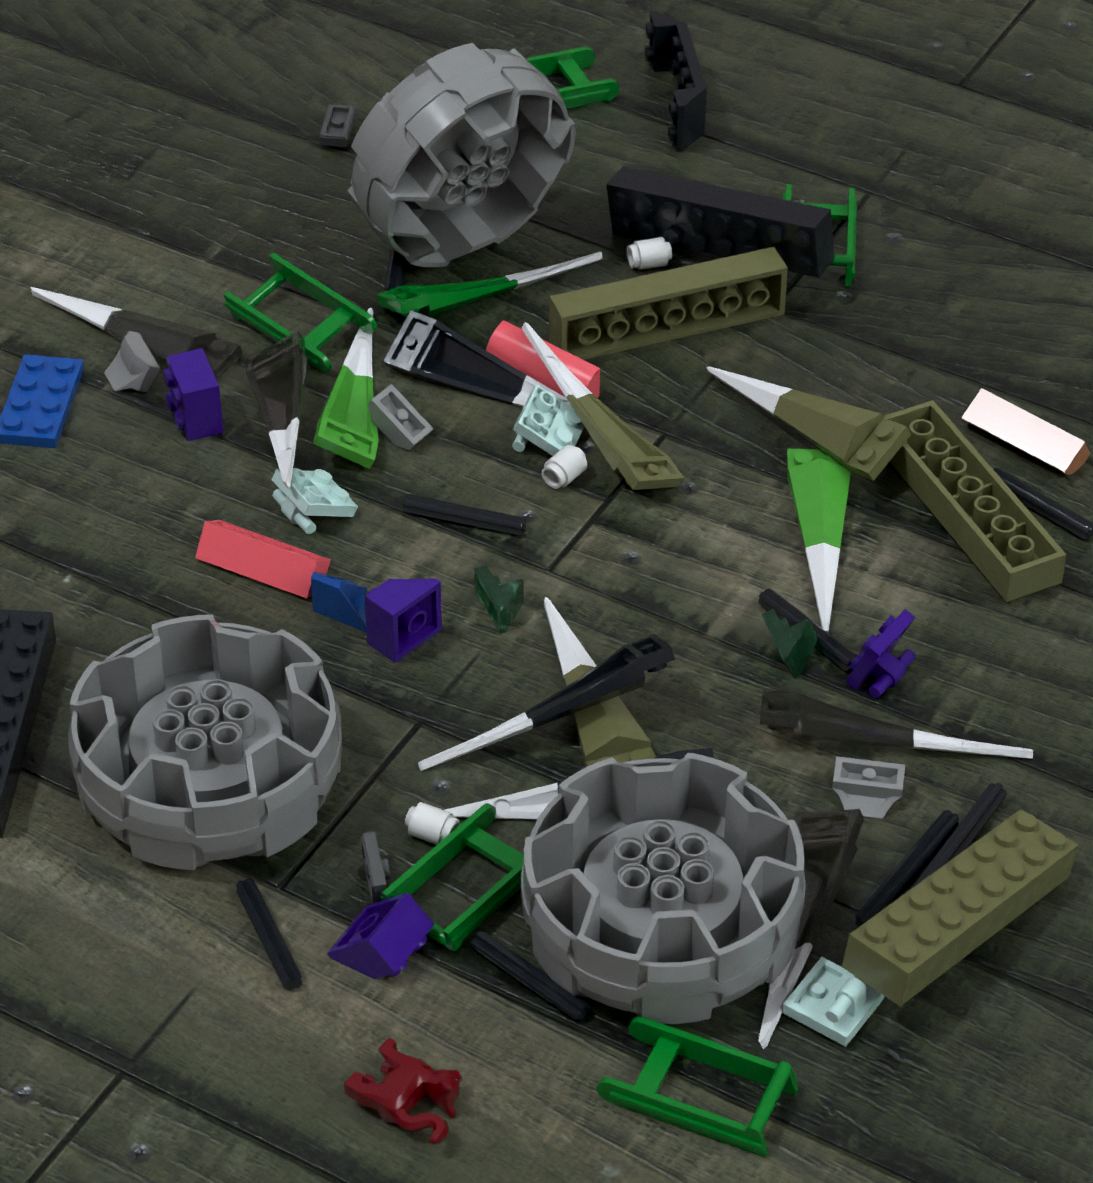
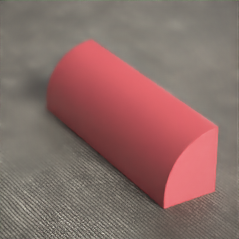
M503 320L493 332L486 351L565 397L523 330ZM544 341L572 374L598 398L600 396V368Z
M222 520L204 522L195 556L196 559L306 599L312 597L311 576L313 572L327 574L331 559Z

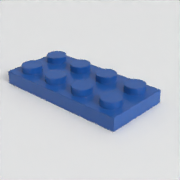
M23 355L0 416L1 444L46 448L57 447L84 371L83 359Z

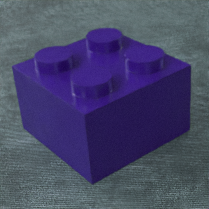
M203 348L166 356L168 369L163 370V375L167 388L170 387V392L166 393V402L169 411H175L174 420L177 429L183 430L187 441L223 433L220 388Z

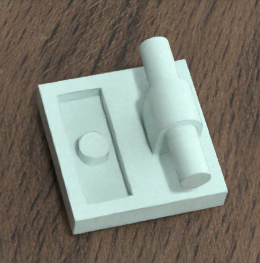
M537 384L531 391L513 428L517 436L512 447L515 451L522 452L529 440L554 456L566 445L576 446L584 425L570 405Z
M293 468L290 488H287L282 482L279 469H276L271 479L279 487L273 492L272 497L281 506L282 513L293 524H298L306 534H312L316 530V525L308 516L354 517L358 506L349 497L348 492L340 488L333 481L331 474L324 470L305 471Z
M821 957L783 1003L782 1013L846 1047L883 1001L884 995L843 967Z

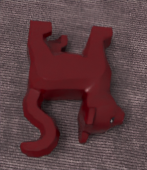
M388 1038L378 1048L379 1053L385 1060L380 1067V1072L385 1076L382 1082L376 1084L375 1077L367 1073L364 1076L355 1071L344 1083L345 1094L361 1105L376 1111L383 1121L398 1124L403 1129L418 1131L425 1128H433L434 1131L430 1136L429 1142L433 1145L440 1144L446 1138L449 1131L448 1124L442 1117L432 1113L410 1116L409 1114L423 1096H428L449 1117L454 1118L456 1111L453 1104L459 1096V1085L462 1076L457 1070H435L422 1059L400 1053L397 1049L396 1041Z

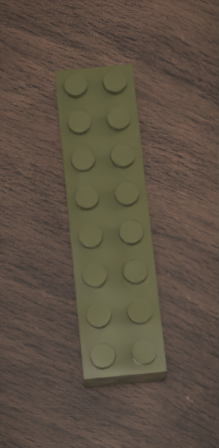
M775 247L552 295L549 296V343L585 360L784 315L788 267Z
M934 400L883 416L907 426L911 433L910 437L889 462L1006 602L1062 583L1067 554Z
M1020 809L850 933L842 967L897 1005L902 1006L1069 878L1079 845L1036 819L1033 815Z

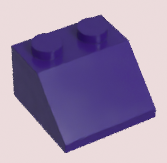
M388 579L377 588H373L365 595L367 644L395 663L442 630L441 582L437 579Z
M407 892L367 905L328 951L327 955L332 960L373 979L388 975L394 977L408 965L406 960L411 953L417 951L426 943V935L435 924Z

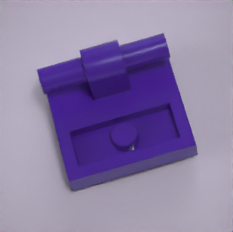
M906 609L896 619L891 615L878 630L882 634L871 635L860 650L864 653L860 652L849 665L852 672L845 682L856 690L870 674L873 675L877 680L869 688V693L874 698H879L888 687H894L906 674V668L914 661L916 655L910 649H906L897 659L890 653L916 617Z

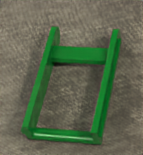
M581 47L526 58L545 76L563 72L572 85L557 89L566 109L612 100L620 91L619 84L614 79L590 82L581 69L591 66L596 59V54L590 47Z
M786 184V193H783L782 196L783 200L791 201L792 184ZM849 187L848 205L802 203L831 209V219L847 220L846 255L834 254L835 259L829 265L846 266L845 286H851L852 278L855 279L857 197H855V188Z
M271 253L269 257L276 274L244 301L228 291L223 294L226 300L224 303L225 307L230 310L236 320L241 319L322 373H327L332 368V365L326 355L319 351V349L351 322L367 333H373L377 329V323L369 313L275 253ZM285 281H288L334 311L303 339L254 308Z
M489 803L481 806L386 888L381 896V900H385L407 892L410 895L413 894L467 846L509 870L510 872L447 928L444 929L434 923L435 925L427 933V936L453 952L460 948L462 941L521 889L524 854L485 832L496 815V808Z
M644 1017L633 1018L629 1025L630 1034L638 1041L652 1045L654 1048L634 1085L611 1077H604L600 1079L596 1087L598 1094L610 1103L766 1158L768 1149L763 1134L765 1125L781 1092L784 1091L796 1095L798 1091L796 1084L797 1076L794 1074L792 1066L785 1061H780L777 1064ZM678 1054L767 1085L749 1125L747 1126L657 1094L676 1055Z

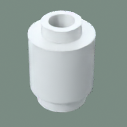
M663 237L634 241L633 245L627 246L628 262L631 268H638V270L667 266L668 260L672 259L671 245L669 242H665Z
M572 445L563 447L544 464L542 477L546 484L554 489L566 487L586 470L587 460L585 453L580 448Z
M419 802L416 807H410L404 824L408 827L409 835L437 845L459 826L460 821L454 818L453 814L448 811Z

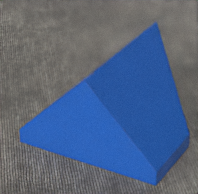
M313 572L311 576L313 611L366 632L365 593L367 588L340 577Z

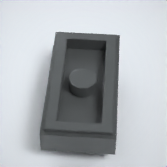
M328 105L319 136V145L348 146L356 117L355 106Z
M375 831L363 833V836H361L362 858L372 904L382 901V892L387 888L386 879H390L387 858L381 859Z

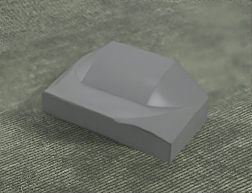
M129 331L125 335L115 359L104 374L115 392L131 388L147 392L160 367L140 333Z
M392 384L375 396L367 405L374 424L394 445L410 451L433 430V427Z
M836 756L832 789L839 795L845 814L883 819L891 805L902 797L905 765Z

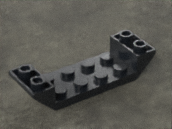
M650 11V22L645 24L646 38L649 39V45H645L646 62L651 63L653 72L671 71L672 76L676 75V90L673 92V101L669 102V116L672 119V125H668V138L670 142H674L676 152H683L705 133L707 86L688 25L660 12Z

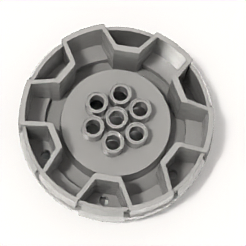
M473 43L464 44L430 58L415 68L412 74L377 102L362 123L351 145L357 155L352 172V186L347 191L351 200L366 218L376 235L388 247L402 254L410 264L427 268L448 266L451 260L472 253L491 243H501L523 226L538 211L539 203L555 181L562 166L571 159L575 144L576 125L568 116L559 91L542 72L536 69L515 48L510 51L501 49L479 50Z
M213 614L194 615L152 624V633L124 645L102 662L93 660L86 668L76 684L69 704L71 714L68 728L70 764L76 780L80 802L86 816H94L109 833L130 845L133 857L159 866L184 870H195L196 867L208 864L209 861L231 859L244 855H264L269 857L295 843L317 824V811L328 797L337 773L341 772L342 722L338 700L324 674L323 661L303 641L283 629L276 633H271L246 625L217 623Z
M688 752L680 760L657 758L633 760L619 763L611 757L581 769L559 784V794L547 805L539 816L530 836L525 838L521 872V898L525 922L532 935L533 953L537 961L554 982L574 996L588 997L617 1009L635 1012L638 1017H644L661 1024H681L710 1019L712 1008L730 1003L765 982L773 983L784 970L795 949L804 908L806 887L803 842L795 820H787L780 808L765 793L747 782V772L721 760Z

